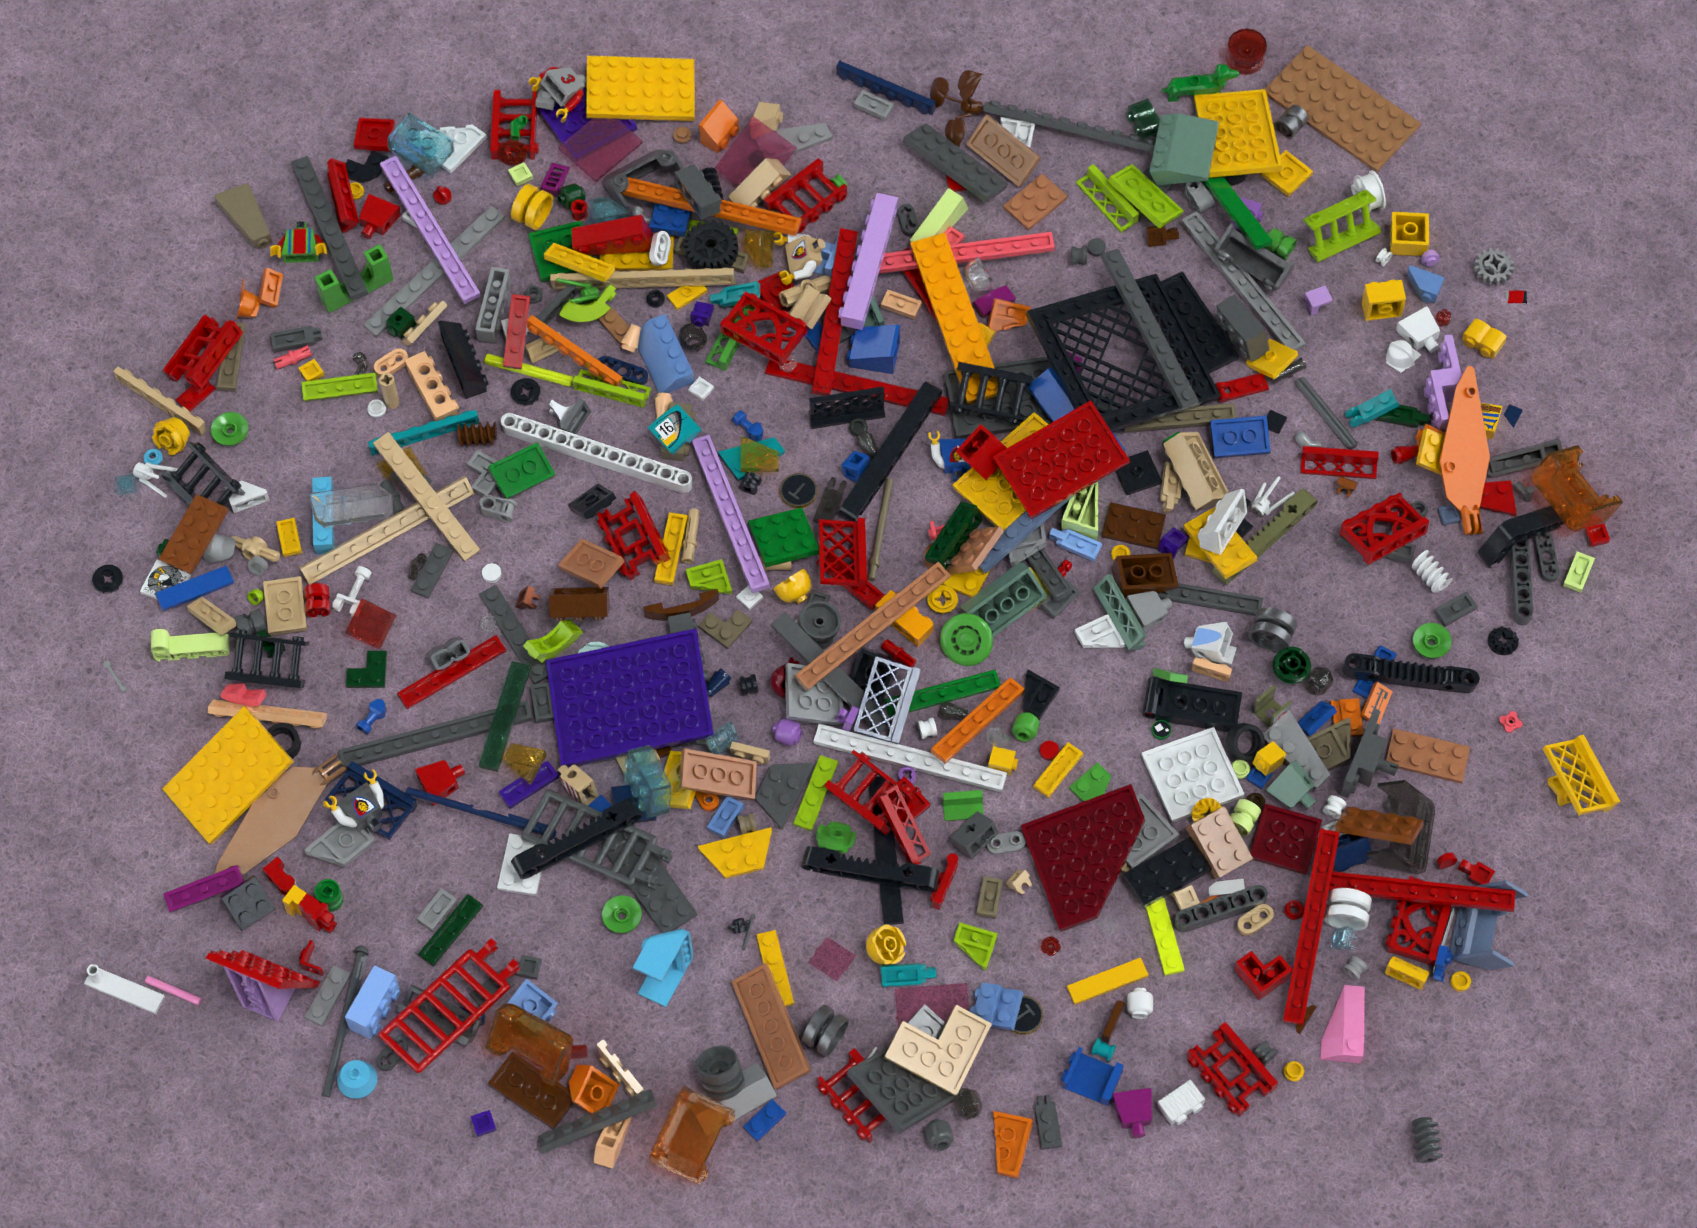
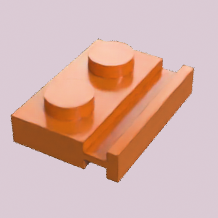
M1359 698L1340 699L1339 701L1331 700L1330 704L1337 711L1332 716L1333 725L1350 718L1351 737L1363 736L1364 731L1362 717L1360 716Z

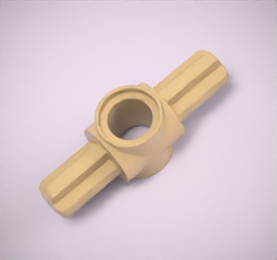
M237 536L231 537L236 541L235 548L242 550L243 555L248 560L254 556H259L273 562L279 561L280 553L267 548L266 542L260 537L253 536L252 539L247 538L246 540Z

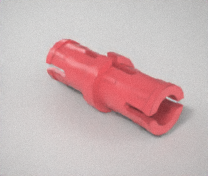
M308 345L293 352L290 350L288 354L273 360L279 370L290 364L295 365L298 361L311 357L312 354Z

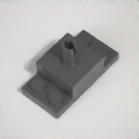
M1371 714L1344 781L1341 795L1348 798L1350 792L1354 793L1358 783L1370 787L1374 774L1378 770L1393 776L1397 772L1399 764L1382 759L1387 739L1378 736L1380 725L1377 724L1379 717Z

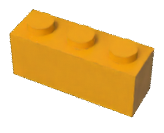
M890 590L875 605V611L898 593ZM915 606L891 624L917 647L933 633L934 629L932 620L927 616L921 615Z

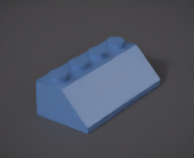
M666 314L648 320L641 327L638 350L658 393H669L693 384L694 373Z

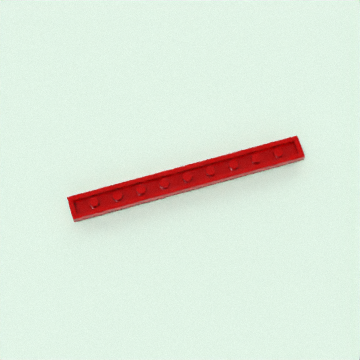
M844 228L839 230L828 294L831 300L825 311L812 394L822 396L831 394L842 330L841 318H838L840 307H844L845 304L843 302L845 291L848 292L849 289L847 284L849 276H851L858 231Z
M769 359L765 374L813 385L816 366L787 360L784 366H781ZM834 371L831 390L845 393L883 387L884 402L908 407L918 390ZM941 396L931 413L945 416L949 398Z
M1320 829L1283 1018V1022L1301 1026L1304 1024L1340 832Z
M1334 871L1332 872L1329 891L1336 888L1356 889L1375 898L1514 912L1516 891Z

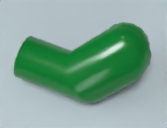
M520 115L511 122L510 134L512 140L520 139L519 131L528 122V118L525 115Z

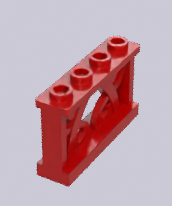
M746 291L728 316L720 323L722 334L781 366H784L787 358L807 334V325L802 319H796L787 311L780 310L772 303L765 302L759 299L757 295ZM745 306H750L755 310L750 311L748 308L749 316L746 317L743 314V309ZM740 315L742 319L734 324L733 322ZM772 320L776 334L767 333L758 337L753 322ZM748 325H750V327L752 328V331L750 332L745 330L749 328ZM788 327L796 331V334L792 337H784L783 335L792 333L786 330ZM773 338L771 343L766 341V339ZM782 341L789 342L784 350L781 349Z
M1399 492L1394 496L1390 495L1380 503H1375L1366 511L1359 512L1353 518L1344 520L1341 524L1339 535L1344 537L1364 557L1363 561L1367 565H1370L1425 535L1430 521L1426 517H1422ZM1398 507L1403 512V515L1401 517L1398 516V509L1396 512H1392V510ZM1375 521L1394 523L1392 535L1373 533ZM1360 528L1361 531H1357V534H1366V536H1357L1353 531ZM1363 541H1367L1369 547H1367L1363 543Z
M1409 876V880H1419V881H1423V880L1414 878V876ZM1398 900L1396 910H1399L1397 917L1393 916L1390 926L1394 930L1392 934H1388L1385 945L1389 946L1387 952L1434 966L1451 906L1408 901L1412 905L1404 910L1406 901ZM1431 906H1433V907H1432V911H1433L1434 909H1436V910L1439 911V914H1438V915H1432V914H1431V912H1430V907H1431ZM1425 908L1427 917L1436 923L1437 927H1425L1417 934L1410 923L1409 916ZM1400 921H1402L1404 929L1398 930ZM1428 932L1431 934L1432 938L1427 939L1426 936H1424V938L1422 939L1421 936L1424 933ZM1403 935L1405 937L1403 943H1407L1410 939H1412L1413 943L1408 947H1402L1398 944L1397 938ZM1417 945L1421 949L1429 953V955L1415 951L1413 949Z

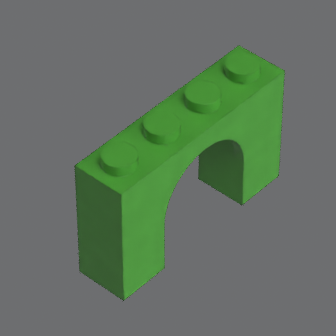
M380 244L364 252L366 266L360 275L368 293L394 279L389 258ZM331 269L314 277L320 300L328 313L354 301L350 300L343 282L340 283Z

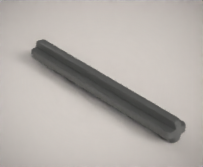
M1305 377L1297 379V387L1345 446L1351 450L1357 447V441Z

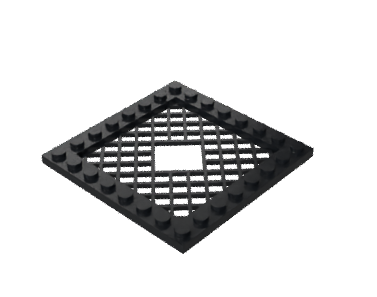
M1152 274L1135 279L1146 302L1150 303V309L1152 307L1154 310L1152 313L1154 317L1158 318L1157 323L1159 324L1160 322L1162 332L1166 333L1165 338L1167 340L1168 337L1170 341L1168 343L1174 349V355L1175 353L1177 354V361L1182 364V370L1183 368L1185 369L1186 373L1184 372L1186 378L1190 379L1189 383L1193 385L1192 389L1199 400L1196 406L1218 400L1221 395L1158 275ZM1115 285L1028 310L1025 315L1074 410L1092 401L1090 396L1097 398L1094 406L1099 412L1103 413L1100 415L1111 432L1182 411L1172 392L1162 387L1165 379L1162 374L1154 371L1157 365L1155 360L1146 356L1149 349L1146 343L1138 340L1141 334L1138 328L1130 325L1133 319L1131 314L1122 310L1125 303ZM1108 308L1118 312L1116 318L1106 315ZM1092 313L1101 317L1099 323L1090 319ZM1120 314L1129 317L1128 323L1118 320ZM1076 318L1085 321L1083 328L1073 324ZM1104 318L1114 322L1112 328L1102 325ZM1059 323L1069 326L1067 333L1057 329ZM1088 323L1097 327L1095 333L1086 329ZM1118 324L1125 327L1124 333L1114 330L1115 325ZM1071 328L1081 332L1079 338L1069 334ZM1100 328L1110 332L1107 338L1098 335ZM1128 329L1138 333L1136 339L1126 335ZM1084 333L1093 337L1091 343L1082 340ZM1058 334L1065 336L1063 343ZM1112 334L1146 348L1136 374L1102 360ZM1067 338L1077 342L1075 348L1065 344ZM1095 339L1105 342L1104 347L1101 348L1094 345ZM1080 343L1089 347L1087 353L1077 349ZM1091 349L1101 352L1099 359L1089 355ZM1067 350L1073 352L1071 358H1070V356H1069ZM1075 353L1085 357L1083 364L1073 360ZM1087 359L1097 362L1095 369L1085 365ZM1144 360L1154 364L1152 370L1142 366ZM1100 364L1109 368L1107 374L1098 371ZM1074 365L1081 367L1079 374ZM1083 369L1093 373L1091 379L1081 375ZM1112 369L1121 373L1119 379L1110 376ZM1140 370L1150 374L1148 380L1138 376ZM1096 374L1105 378L1103 384L1093 380ZM1124 375L1133 378L1131 385L1122 381ZM1152 375L1162 379L1160 385L1150 381ZM1107 380L1117 383L1115 390L1105 386ZM1136 380L1146 384L1144 390L1134 386ZM1083 381L1089 383L1087 389H1086V387H1085ZM1091 384L1101 388L1099 395L1089 391ZM1120 385L1129 388L1127 395L1118 391ZM1148 385L1158 389L1156 395L1146 392ZM1103 390L1113 393L1111 400L1101 396ZM1132 390L1142 394L1140 400L1130 397ZM1160 391L1167 393L1165 395L1159 396ZM1116 395L1125 399L1123 405L1114 402ZM1144 395L1151 398L1149 400L1142 401ZM1099 400L1109 404L1107 410L1097 406ZM1128 400L1131 401V402H1133V403H1135V404L1126 406ZM1111 406H1115V407L1119 408V409L1110 411Z

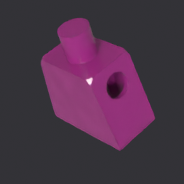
M1151 1088L1113 1093L1112 1102L1122 1129L1131 1128L1133 1138L1144 1137V1126L1151 1125L1152 1121Z

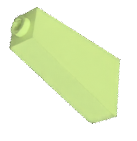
M948 188L912 236L910 242L942 234L949 226L953 227L969 209L964 198Z

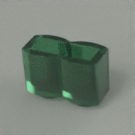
M1147 98L1128 105L1126 117L1129 122H1133L1135 134L1140 135L1141 139L1157 135L1160 119L1149 99Z

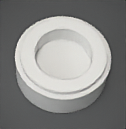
M491 563L484 566L482 576L486 582L495 583L501 578L502 573L498 565Z

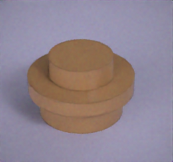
M687 127L677 128L673 133L675 141L678 143L688 142L691 139V131Z

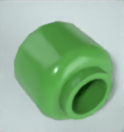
M1020 713L1015 718L1012 732L1020 741L1033 740L1040 726L1039 720L1032 713Z

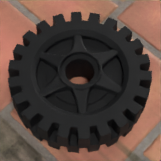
M706 220L703 225L699 222L697 227L695 225L692 226L691 231L689 230L687 236H685V258L688 264L690 263V266L695 269L732 267L738 255L737 236L734 230L730 229L729 225L726 224L724 226L721 221L716 224V220H712V223Z

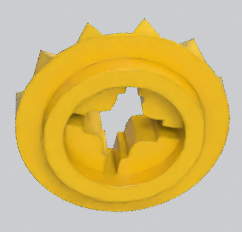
M940 585L928 595L927 602L935 613L939 612L944 615L947 612H952L957 607L958 595L953 588ZM942 594L945 599H948V601H945L944 606H942L941 601H937L941 598Z
M1203 798L1194 805L1191 812L1192 820L1195 822L1204 817V813H1207V810L1213 812L1222 806L1214 798Z

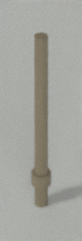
M887 478L885 482L872 557L869 558L868 563L870 567L869 581H875L877 568L880 567L881 559L879 556L893 486V479Z

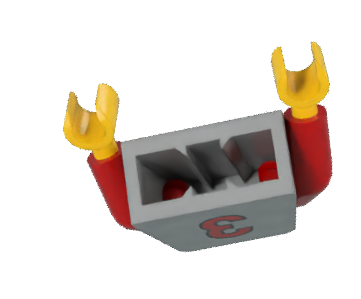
M552 66L539 74L538 78L531 77L529 79V86L535 84L532 86V91H537L540 88L539 83H541L561 107L565 106L564 109H559L556 112V118L563 114L564 117H562L561 122H565L567 113L571 112L580 103L586 79L583 74L577 75L570 67L558 68Z

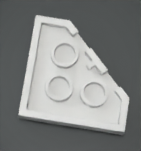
M466 125L463 128L452 126L441 127L440 130L422 129L410 140V143L419 147L425 156L431 157L436 164L451 174L487 139V136L474 125Z

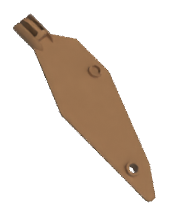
M333 755L317 768L293 766L283 773L252 804L220 858L215 873L239 865L243 876L294 839L327 784L347 770L343 766L328 776L342 765V762L338 760L324 770L325 767L338 758L337 755Z

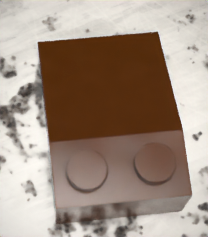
M1172 553L1116 556L1112 565L1114 580L1125 599L1129 595L1155 591L1158 594L1178 588Z

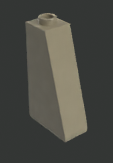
M249 183L214 195L217 206L255 249L265 248L272 243L269 230Z

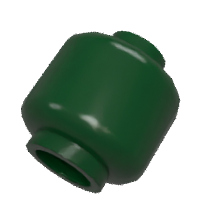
M576 183L561 187L557 195L558 203L566 209H571L573 201L578 199L584 201L586 198L584 189Z

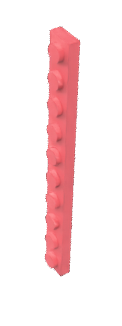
M1052 232L950 245L957 264L1055 251ZM912 250L885 253L879 274L918 269Z

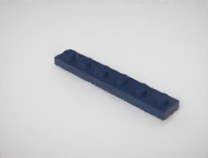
M840 60L836 65V74L842 80L848 79L859 87L869 88L875 94L881 93L886 95L889 100L900 101L904 106L908 108L914 107L922 114L928 113L933 115L935 112L936 101Z

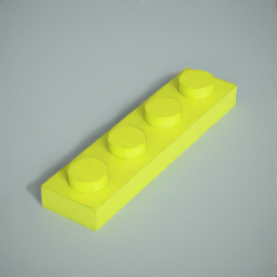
M1162 898L1147 906L1146 911L1164 975L1167 976L1184 972L1185 969L1166 902Z

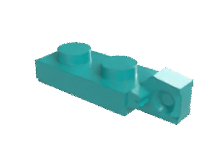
M755 281L724 287L720 293L710 295V302L721 307L734 306L741 299L745 291L757 295L760 299V284Z
M926 964L881 965V983L883 987L920 985L927 982L926 978H937L936 967H926Z

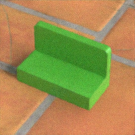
M982 790L943 793L945 821L968 820L977 811L984 815Z

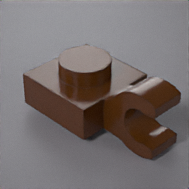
M1157 226L1147 227L1148 247L1166 245V240L1179 239L1177 228L1166 230L1165 226L1160 229Z

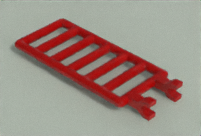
M492 938L477 953L472 949L467 950L378 1033L379 1038L416 1073H421L510 989V984L507 980L520 970L518 967L519 963L515 959L511 960L499 974L484 960L498 949L497 943ZM469 959L474 961L500 986L494 994L491 995L462 967ZM455 972L486 1000L479 1008H476L447 981ZM440 986L471 1013L464 1022L432 994ZM426 999L457 1027L449 1036L418 1008ZM411 1013L442 1041L434 1050L403 1022ZM396 1027L427 1054L419 1064L388 1035Z

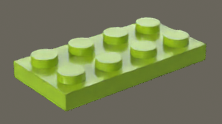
M1133 164L1113 174L1108 180L1116 190L1159 229L1180 217L1184 212L1182 208Z

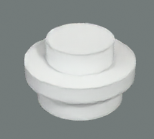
M378 399L372 400L367 407L369 415L374 418L383 416L386 412L385 403Z

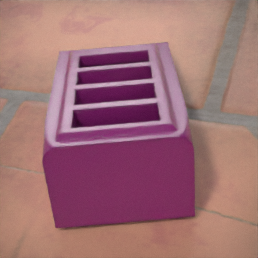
M552 163L541 184L540 191L544 190L557 198L570 167ZM557 168V169H561V170H564V171H563V173H562V172L554 171V169Z

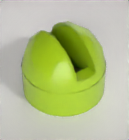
M257 588L251 590L247 594L248 601L252 605H258L264 600L263 591Z

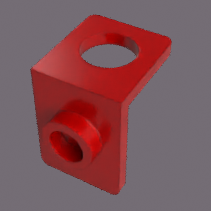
M309 940L307 947L301 951L299 964L303 970L323 976L324 972L321 967L308 963L315 948L313 940Z

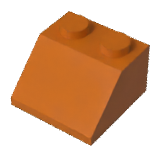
M720 99L699 124L700 143L719 153L721 149L727 148L730 138L732 136L735 137L739 132L738 118Z

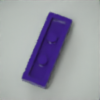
M547 760L501 789L499 795L509 809L557 780L559 775Z

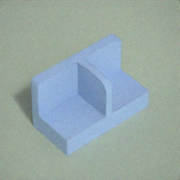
M838 238L835 245L825 242V248L821 250L822 263L814 270V273L830 276L831 278Z

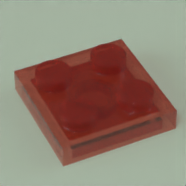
M362 598L345 633L374 648L380 649L396 615Z

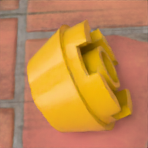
M171 417L155 424L152 439L159 449L163 447L169 451V455H175L184 450L190 433L184 422L178 418Z

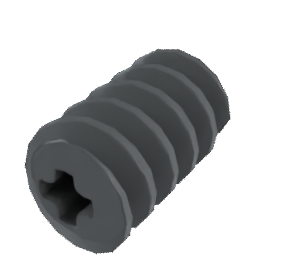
M1431 1117L1414 1119L1412 1125L1415 1126L1413 1133L1416 1134L1414 1140L1417 1142L1415 1144V1148L1418 1150L1416 1156L1419 1158L1417 1162L1428 1163L1442 1158L1443 1154L1437 1153V1151L1442 1149V1146L1435 1145V1143L1441 1141V1138L1434 1137L1440 1131L1433 1129L1439 1125L1438 1122H1433Z

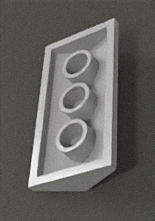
M758 1063L742 1071L745 1084L741 1092L727 1100H714L703 1092L687 1101L688 1106L706 1136L777 1097L768 1077Z

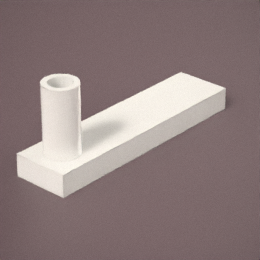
M95 964L87 968L88 977L84 982L86 986L151 1013L157 1014L165 999V995L102 970Z

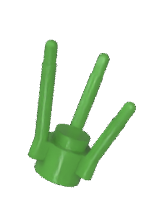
M556 279L557 282L584 287L580 292L579 298L571 299L572 303H589L599 297L598 288L591 287V283Z

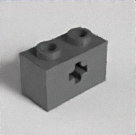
M977 811L950 838L959 852L973 859L998 834V830L991 819Z

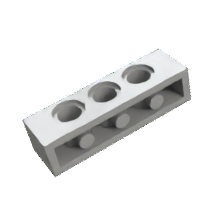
M491 267L475 329L477 341L496 343L512 282L510 269Z

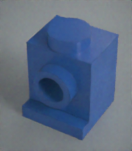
M853 451L841 465L844 477L857 483L870 464V457L865 453Z

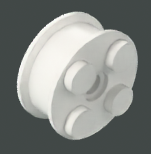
M1371 170L1368 175L1354 176L1353 185H1351L1353 195L1367 189L1376 197L1377 201L1368 205L1369 213L1375 208L1384 209L1386 205L1385 192L1377 173Z

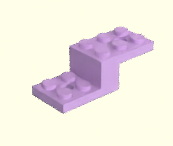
M1452 334L1445 335L1443 343L1440 345L1441 352H1438L1439 363H1443L1444 368L1431 370L1429 378H1426V387H1424V396L1429 399L1427 405L1429 415L1432 414L1433 417L1431 426L1443 432H1446L1449 419L1445 402L1453 401L1455 388L1462 376Z

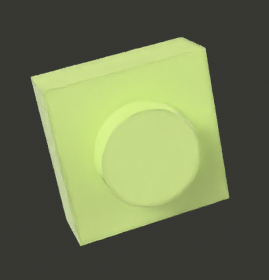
M525 162L508 170L517 187L533 179V175Z

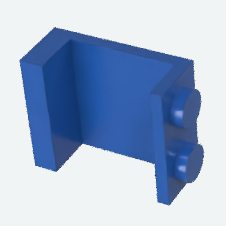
M1078 1047L1077 1052H1072L1069 1059L1071 1064L1069 1071L1065 1069L1062 1075L1063 1088L1108 1106L1122 1075L1124 1065L1116 1062L1114 1067L1082 1054L1083 1048Z

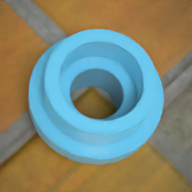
M150 449L144 454L145 463L159 465L163 460L162 453L157 449Z

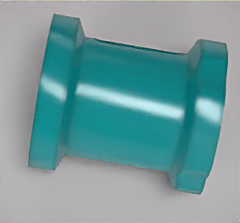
M1097 1038L1091 1054H1097L1110 1062L1117 1045H1109L1101 1041V1038Z

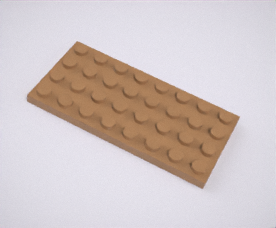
M1308 45L1265 88L1267 97L1287 110L1291 105H1298L1303 108L1309 117L1307 125L1375 172H1378L1421 126V122Z

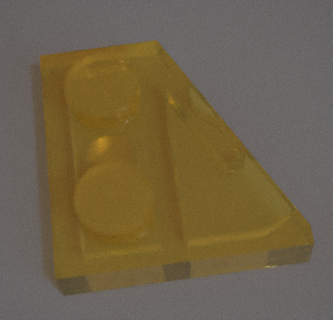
M511 743L503 759L528 784H532L547 753L542 749Z

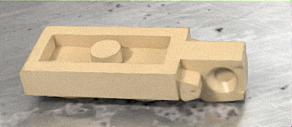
M1166 461L1163 469L1160 501L1164 502L1162 512L1170 514L1173 511L1174 505H1177L1180 500L1182 481L1174 471L1173 463Z

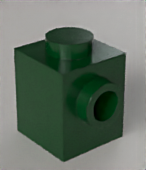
M400 306L386 320L387 331L392 337L397 336L402 339L404 337L403 334L410 327L413 328L416 325L415 317Z

